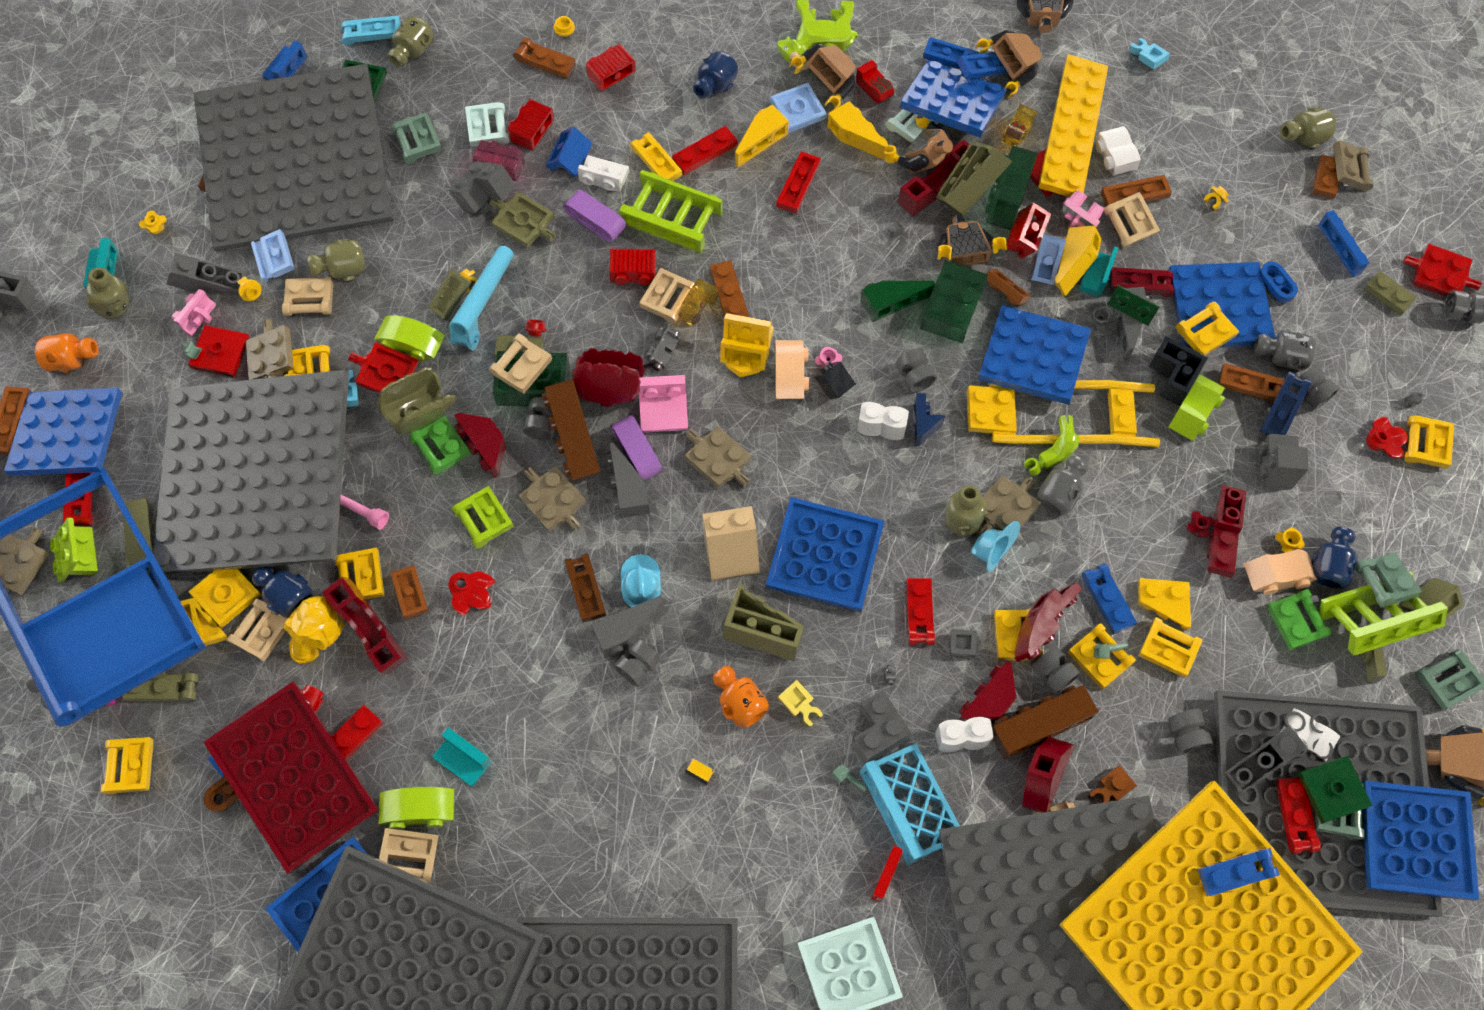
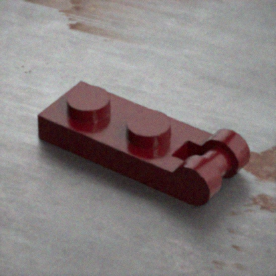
M1112 267L1110 271V291H1115L1118 285L1124 288L1144 287L1147 294H1160L1163 297H1170L1174 295V286L1171 285L1174 279L1173 272L1168 270Z

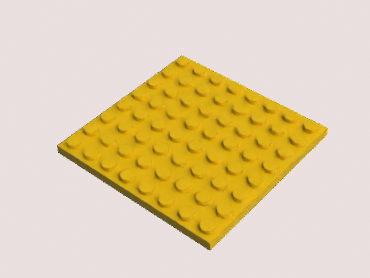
M1211 781L1059 924L1130 1010H1307L1363 952L1216 781ZM1271 848L1273 854L1271 860L1274 867L1278 868L1279 876L1213 896H1206L1197 870L1198 868L1257 850ZM1260 860L1255 861L1257 871L1263 870Z

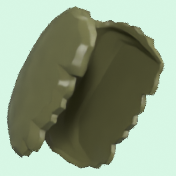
M425 367L418 372L405 375L403 378L396 382H391L384 387L377 398V408L383 417L395 428L396 433L408 434L420 430L441 418L454 405L456 396L447 394L445 397H442L437 373L431 368L427 369Z

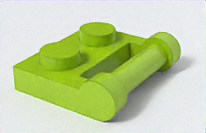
M489 486L457 503L452 508L454 515L460 518L472 537V543L476 549L482 548L488 541L514 527ZM474 508L487 529L485 532L480 533L468 514V509Z

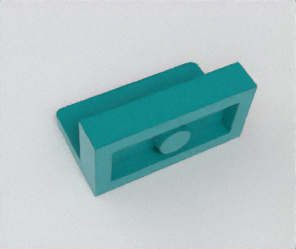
M101 238L99 248H91L89 250L83 282L85 289L89 283L88 274L94 268H104L111 275L115 273L118 249L110 238Z
M1114 246L1111 255L1098 253L1097 259L1085 272L1079 291L1101 297L1119 249L1118 247Z
M447 727L441 735L445 741L433 754V758L469 786L473 787L492 762L487 755Z

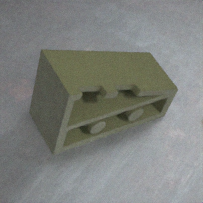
M972 140L935 198L953 211L965 215L1012 161L994 147Z
M739 583L724 624L722 639L794 661L802 639L804 626L779 609L776 611L767 605L764 599L759 596L755 597L745 590L746 587Z

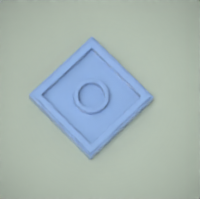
M809 83L770 97L771 105L773 104L788 119V133L827 118V113Z

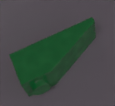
M882 280L866 285L862 289L860 301L872 321L875 322L932 297L935 283L934 281Z

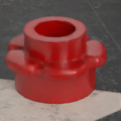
M537 319L527 320V324L524 327V330L528 331L530 336H542V332L547 331L545 321Z

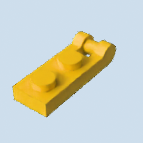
M648 132L642 135V139H635L630 142L632 151L638 154L653 173L671 181L682 176V170L651 133Z

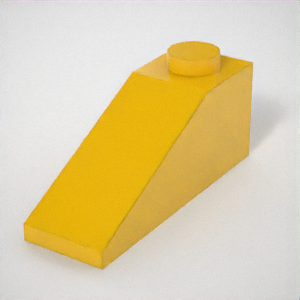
M773 104L766 109L760 110L755 115L735 151V165L737 167H740L788 135L789 121Z

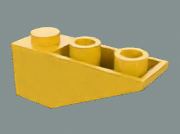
M849 101L828 113L827 127L839 141L884 160V151H888V143L883 136L876 132L873 124L862 116L859 108L854 107Z
M1095 226L1070 227L1067 237L1064 238L1066 240L1064 251L1059 263L1058 274L1055 275V285L1063 296L1070 292L1098 257L1102 239Z

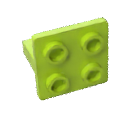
M67 518L50 541V550L54 552L55 557L53 573L57 574V582L61 583L69 575H95L98 571L92 527H75L73 518Z

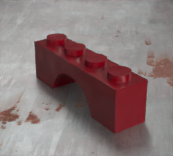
M963 139L952 148L950 153L946 154L941 164L931 174L921 179L916 175L900 188L898 204L914 217L937 198L935 197L970 144Z
M341 577L322 591L334 610L357 633L364 644L367 656L381 674L391 673L409 659L351 579Z

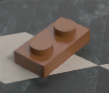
M1322 154L1318 161L1312 194L1334 199L1339 186L1335 157Z
M998 269L989 270L984 277L989 281L988 285L996 291H1002L1007 295L1006 299L1014 305L1025 304L1031 297L1029 293Z
M415 565L391 572L404 619L407 620L428 613L429 609Z

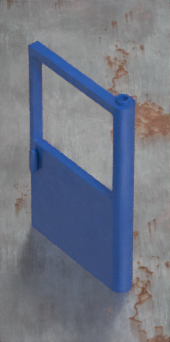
M102 468V472H95L0 521L1 539L63 507L65 504L84 496L89 491L91 492L103 485H107L147 556L143 560L24 624L0 578V614L55 724L59 727L67 726L80 720L207 648L105 468Z

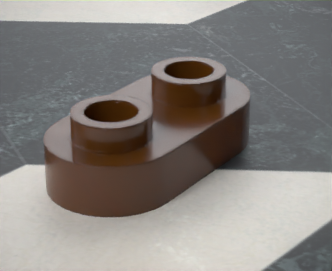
M225 776L208 788L203 797L206 808L217 813L226 811L240 800ZM223 795L222 803L216 804V797Z

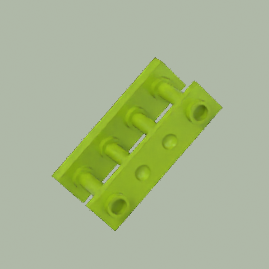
M641 170L640 180L643 188L633 206L622 204L619 210V215L625 220L626 225L702 253L705 247L702 231L712 213L720 216L723 213L722 199L660 177L656 173ZM652 190L663 194L652 214L641 211ZM671 198L683 201L673 221L661 218ZM692 205L704 209L693 229L681 226Z
M1379 581L1384 590L1388 592L1382 581ZM1369 585L1322 599L1320 605V616L1323 621L1336 617L1349 631L1348 650L1353 656L1445 627L1448 607L1442 602L1427 606L1417 597L1407 600L1416 610L1404 613L1396 604L1385 607L1393 617L1381 620L1369 607L1370 605L1377 604V597ZM1358 610L1371 625L1359 628L1346 613Z

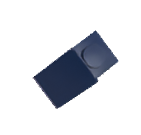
M916 393L914 401L915 446H920L940 429L945 419V415H930V402H926V393Z

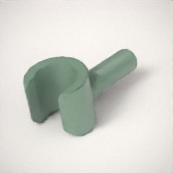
M186 341L181 342V345L185 348L183 353L189 358L196 360L202 349L196 347L192 341L189 343Z
M1128 643L1115 645L1097 644L1095 645L1094 658L1109 659L1110 651L1128 649Z
M840 765L831 772V775L838 783L847 779L863 792L867 788L866 785L851 775L850 770L845 765Z

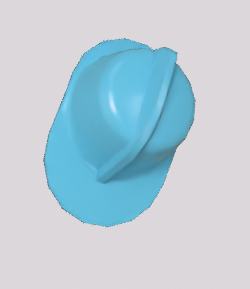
M1013 521L1003 531L995 529L986 530L977 538L971 553L986 563L988 572L996 568L1000 559L1015 542L1020 531V523Z
M638 554L631 556L622 565L621 590L623 599L628 606L634 607L661 594L660 569L658 563L648 555Z

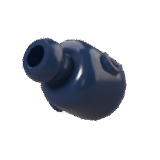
M723 51L711 52L709 57L703 59L704 62L697 71V80L693 85V91L699 98H708L712 93L728 91L733 87L732 82L738 74V65L731 55Z
M1335 527L1331 532L1332 542L1322 544L1318 548L1316 556L1311 559V563L1317 578L1315 582L1330 588L1342 589L1350 585L1355 572V564H1358V555L1350 547L1356 536L1355 532L1349 528Z
M266 566L257 568L252 575L254 585L263 588L262 598L267 604L266 608L270 609L277 616L280 614L285 618H289L303 600L313 597L312 589L307 585L309 582L298 573L294 575L289 571H280L275 574L272 567Z

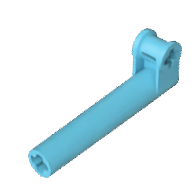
M499 246L456 312L449 324L451 344H461L467 346L472 351L476 349L480 338L478 317L514 257L510 248L506 246Z

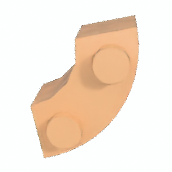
M775 340L776 399H804V391H809V377H804V362H808V348H804L803 340Z
M1301 549L1276 555L1266 554L1244 563L1253 591L1263 592L1264 595H1271L1279 590L1295 587L1297 590L1304 589L1311 585L1310 582L1317 580L1308 552Z

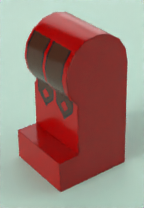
M873 59L857 68L856 83L876 103L879 104L894 95L892 83L885 79L877 69V64Z

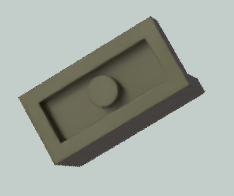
M1432 578L1420 588L1422 592L1419 598L1427 606L1442 602L1448 607L1446 619L1464 605L1458 585ZM1408 601L1401 604L1402 609L1411 612L1416 610Z

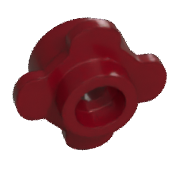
M1198 511L1192 512V519L1186 526L1187 530L1197 537H1209V530L1214 525V519L1210 516H1203Z

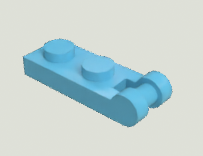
M399 16L344 21L341 24L343 32L342 43L351 46L355 42L392 39L393 34L401 25Z

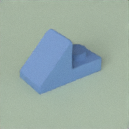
M1043 235L1031 280L1054 285L1055 275L1057 274L1066 242L1065 239Z

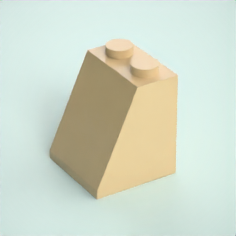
M752 506L702 514L703 537L711 581L759 574L757 532Z

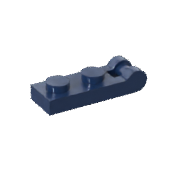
M1289 371L1260 432L1266 435H1286L1312 381L1306 378L1304 380L1295 377L1296 374ZM1291 385L1299 388L1297 394L1289 391Z

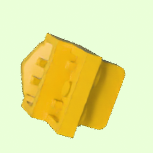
M726 313L720 348V362L725 363V366L740 378L758 374L762 370L765 371L774 327L771 326L772 322Z

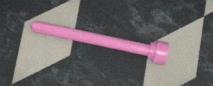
M341 495L340 505L366 517L370 525L379 530L385 527L389 519L387 511L380 508L369 509Z

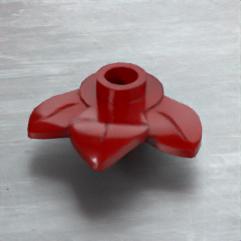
M1379 417L1372 423V429L1366 437V444L1374 451L1383 450L1389 457L1399 459L1405 456L1400 446L1408 442L1409 436L1403 428L1398 426L1392 427L1387 417Z
M476 571L469 575L464 572L453 574L448 581V588L453 594L451 604L454 610L460 615L465 616L470 606L476 609H489L491 607V599L486 589L490 588L495 583V580L489 574L481 571ZM463 580L466 586L459 588L456 582Z

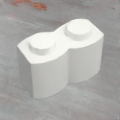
M1124 126L1099 133L1095 147L1097 152L1101 153L1104 158L1106 170H1109L1114 176L1138 169L1141 160L1140 155Z
M874 402L862 403L857 431L867 436L881 435L890 440H901L904 438L909 411L898 406L884 407Z
M1294 708L1292 711L1301 713L1306 721L1304 729L1297 733L1307 743L1308 751L1311 752L1310 758L1316 759L1312 753H1316L1319 756H1328L1330 753L1329 742L1334 749L1340 736L1332 729L1315 720L1313 721L1315 728L1323 731V733L1313 731L1310 725L1312 717ZM1290 715L1288 717V723L1294 729L1302 727L1303 720L1300 716ZM1319 739L1313 750V743Z
M974 717L965 722L961 720H947L939 724L935 732L938 750L946 753L956 752L962 748L979 750L988 746L993 739L991 721L984 717Z

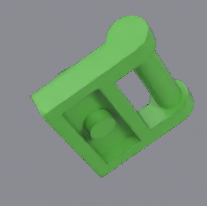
M446 416L409 435V440L418 447L429 463V469L434 475L445 471L471 455L469 449ZM430 437L444 459L438 460L424 440Z
M1309 589L1272 602L1267 606L1290 651L1333 634L1330 627H1326L1311 600L1312 594ZM1301 602L1303 604L1309 618L1311 619L1316 629V632L1312 633L1310 631L1304 617L1302 616L1297 606V603Z

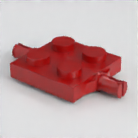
M1428 244L1425 247L1420 259L1406 255L1402 262L1403 264L1415 267V278L1412 285L1445 297L1452 290L1462 291L1464 286L1478 291L1482 284V281L1469 278V269L1473 259L1432 244Z
M375 342L371 351L365 357L351 352L348 361L361 366L360 373L355 380L356 385L378 394L389 383L396 382L405 375L415 373L419 365L418 359Z

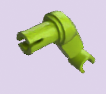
M1066 415L1058 418L1060 436L1051 448L1039 454V461L1035 458H1029L1025 461L1024 465L1026 469H1029L1031 475H1038L1041 467L1044 470H1048L1063 463L1078 448L1080 438L1074 432L1073 417L1071 415H1068V421H1066Z

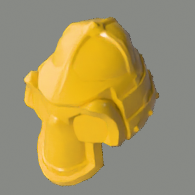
M315 596L303 600L284 623V630L292 637L289 643L290 655L298 664H307L314 661L319 656L318 649L325 650L327 647H330L341 635L345 626L344 618L334 610L325 596Z

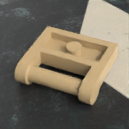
M1140 192L1104 208L1105 215L1109 216L1121 239L1120 244L1123 249L1156 235L1160 231ZM1120 209L1134 233L1132 236H1129L1117 213Z
M660 268L639 302L640 308L664 318L669 323L676 324L679 319V312L690 294L695 292L697 286L690 280ZM677 287L682 288L683 290L671 310L665 308Z
M332 278L286 279L284 303L282 304L283 315L292 316V314L298 313L331 314ZM322 302V303H319V304H295V305H293V303Z
M517 334L513 339L514 343L497 363H493L490 366L489 371L495 377L524 394L550 363L552 356L528 341L523 335ZM521 348L524 349V354L510 371L506 372L504 368Z
M255 598L249 613L234 634H230L226 641L264 662L285 633L283 627L287 618L280 614L278 616L275 615L270 609L266 608V603ZM263 612L264 615L245 641L242 640L257 617Z
M385 828L379 860L387 863L388 858L425 863V869L403 866L395 867L431 882L439 835Z

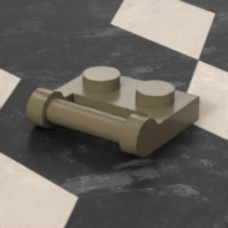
M1341 140L1334 143L1333 149L1338 181L1361 191L1371 190L1374 185L1369 174L1368 149L1365 147L1357 148Z

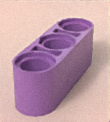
M577 190L563 205L565 212L571 218L610 243L627 226L625 220L620 215L582 190Z
M633 415L610 425L613 435L624 455L643 480L649 479L663 471L657 456Z

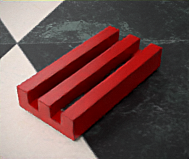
M893 846L871 899L879 903L883 900L903 853L902 848Z

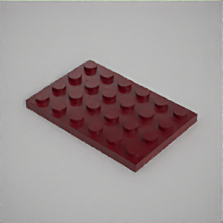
M292 681L203 742L287 874L292 873L379 811L376 803L295 681Z

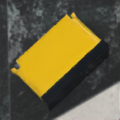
M693 758L685 771L687 775L706 786L715 772H712L711 768Z

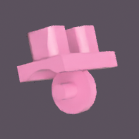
M1079 190L1075 191L1070 198L1066 197L1063 201V204L1077 213L1075 216L1069 211L1065 214L1064 217L1071 221L1067 226L1068 228L1075 225L1078 227L1085 226L1086 224L1080 220L1081 217L1097 227L1100 223L1098 219L1101 217L1104 208L1094 202L1088 211L1082 209L1080 206L1088 196Z
M200 289L195 294L190 293L185 299L186 306L182 311H175L171 316L177 325L190 336L195 333L203 322L210 323L212 317L209 314L216 306L207 297L206 293Z

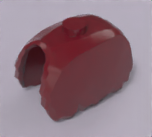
M589 348L588 351H584L577 358L576 367L572 369V379L577 395L582 400L599 403L604 407H611L613 404L634 401L638 392H640V378L643 377L645 368L643 367L642 357L632 352H628L625 355L624 352L614 349L598 351L596 348Z

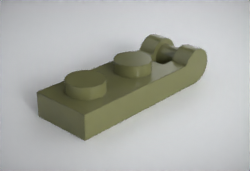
M193 673L165 674L166 676L150 679L123 695V699L126 702L196 701L197 694L194 692L195 685L198 684L199 675ZM180 685H184V690L179 692Z

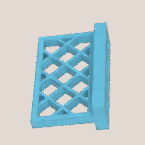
M916 743L877 761L872 760L864 764L859 771L897 847L903 849L902 856L907 866L942 849L941 842L936 844L937 839L940 840L938 830L941 828L942 822L951 827L960 826ZM913 753L917 761L915 769L902 764L904 755ZM889 764L896 767L894 777L885 776L879 766ZM900 769L913 774L910 785L897 780ZM917 776L927 779L929 783L927 792L914 787ZM895 786L908 790L905 802L895 798L893 794ZM912 792L926 797L923 809L909 804ZM930 799L939 802L942 808L940 815L927 811ZM907 809L921 814L918 826L907 821L905 817ZM925 816L938 821L935 832L922 828ZM920 833L933 837L931 847L925 850L921 848L918 842Z

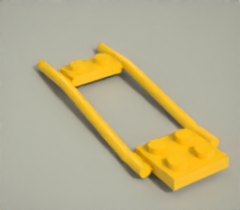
M1115 380L1076 381L1074 389L1109 390L1107 394L1111 431L1110 435H1078L1080 438L1079 444H1120L1156 448L1160 446L1159 438L1136 436L1137 427L1133 391L1154 393V384ZM990 383L989 387L968 386V432L992 433V443L1054 444L1060 436L1016 435L1015 391Z

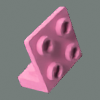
M685 375L640 378L639 401L642 432L687 430Z

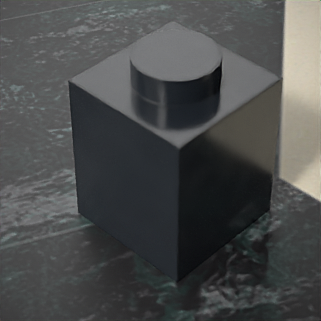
M841 361L825 363L819 368L820 372L814 377L829 399L840 398L856 385Z

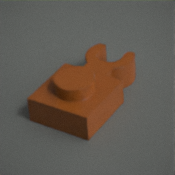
M1119 765L1098 782L1102 788L1092 790L1088 798L1091 799L1098 795L1102 798V803L1109 802L1110 797L1113 801H1117L1137 785Z

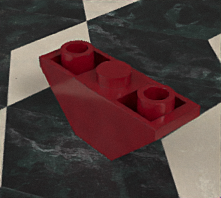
M456 413L454 415L457 422L454 425L456 431L461 438L465 436L469 442L466 444L473 455L478 454L481 458L479 463L485 473L490 471L492 476L496 478L499 476L506 449L502 433L491 418Z
M1009 660L1003 666L1000 664L995 666L989 674L992 679L987 685L984 682L980 684L974 692V695L977 697L972 703L968 700L958 711L961 714L959 720L965 722L974 717H984L990 719L991 724H994L996 720L1002 718L1017 698L1012 663Z
M1050 737L1036 749L1027 771L1022 807L1039 813L1049 812L1075 747L1074 744Z

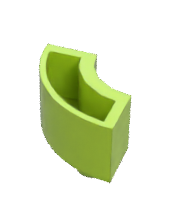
M391 315L385 316L374 340L386 347L409 354L419 361H426L435 358L445 335L420 321Z
M1199 374L1168 428L1192 441L1195 440L1198 434L1203 436L1209 426V423L1206 422L1213 408L1218 409L1225 398L1221 395L1225 387Z
M412 787L380 793L378 824L388 825L389 829L404 830L405 826L427 824V828H441L443 823L454 820V789Z

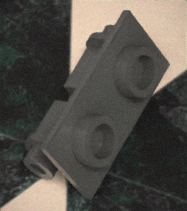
M671 322L664 328L660 327L656 332L654 339L657 341L654 346L650 345L644 355L646 361L643 367L650 363L655 371L659 372L665 368L671 354L664 349L673 352L680 340V332L676 329H669L672 324Z

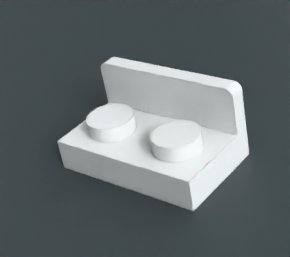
M589 155L584 165H579L578 167L579 181L587 185L603 187L609 191L621 192L629 174V166Z

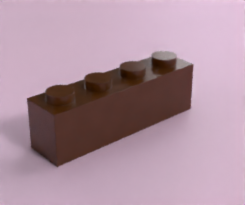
M573 379L545 387L546 393L541 395L545 408L550 407L553 415L548 418L552 431L557 430L559 440L555 441L559 454L564 453L566 463H562L566 477L571 476L572 481L600 473Z
M1074 685L1069 686L1061 691L1062 695L1056 698L1050 695L1038 702L1039 705L1032 709L1030 706H1026L1016 712L1017 715L1010 719L1004 716L994 722L995 726L992 728L993 740L1003 759L1010 758L1044 742L1047 738H1053L1094 719L1099 711L1085 686L1082 685L1077 688Z

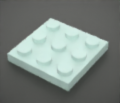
M875 917L797 943L819 1010H870L903 998Z

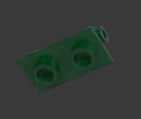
M1120 285L1117 286L1107 305L1149 326L1160 308L1158 305Z

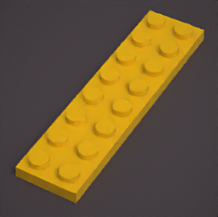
M1070 54L1067 55L1038 188L1070 197L1077 190L1084 193L1108 70L1107 65Z

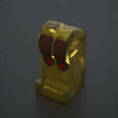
M1020 104L1016 114L1007 126L1001 142L1018 149L1034 126L1038 112Z
M698 278L681 304L682 321L688 325L698 323L701 318V312L707 303L714 305L718 299V288Z

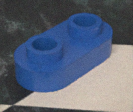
M1267 262L1262 266L1260 270L1261 277L1263 278L1264 285L1274 298L1283 303L1291 302L1298 293V287L1285 269L1277 262Z

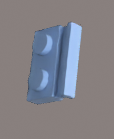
M280 229L261 237L258 242H251L261 279L265 283L268 282L269 278H277L295 269L285 235Z

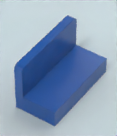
M294 40L290 47L284 46L262 74L263 78L271 80L293 76L307 58L302 43Z
M575 127L562 131L545 166L551 171L563 167L573 177L578 176V167L583 165L592 142Z

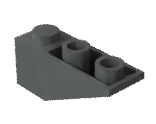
M175 253L167 285L188 291H198L200 289L204 292L238 293L240 285L237 281L245 276V272Z
M610 443L611 452L607 453L608 466L614 467V474H610L612 488H617L618 494L613 496L615 510H620L621 518L650 514L645 481L616 445Z
M1290 725L1225 773L1243 794L1307 749L1308 745Z

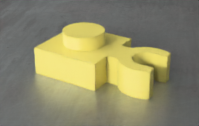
M797 680L777 697L793 716L800 712L804 724L808 727L813 725L808 718L809 713H815L818 718L823 715L820 709L809 705L814 698Z

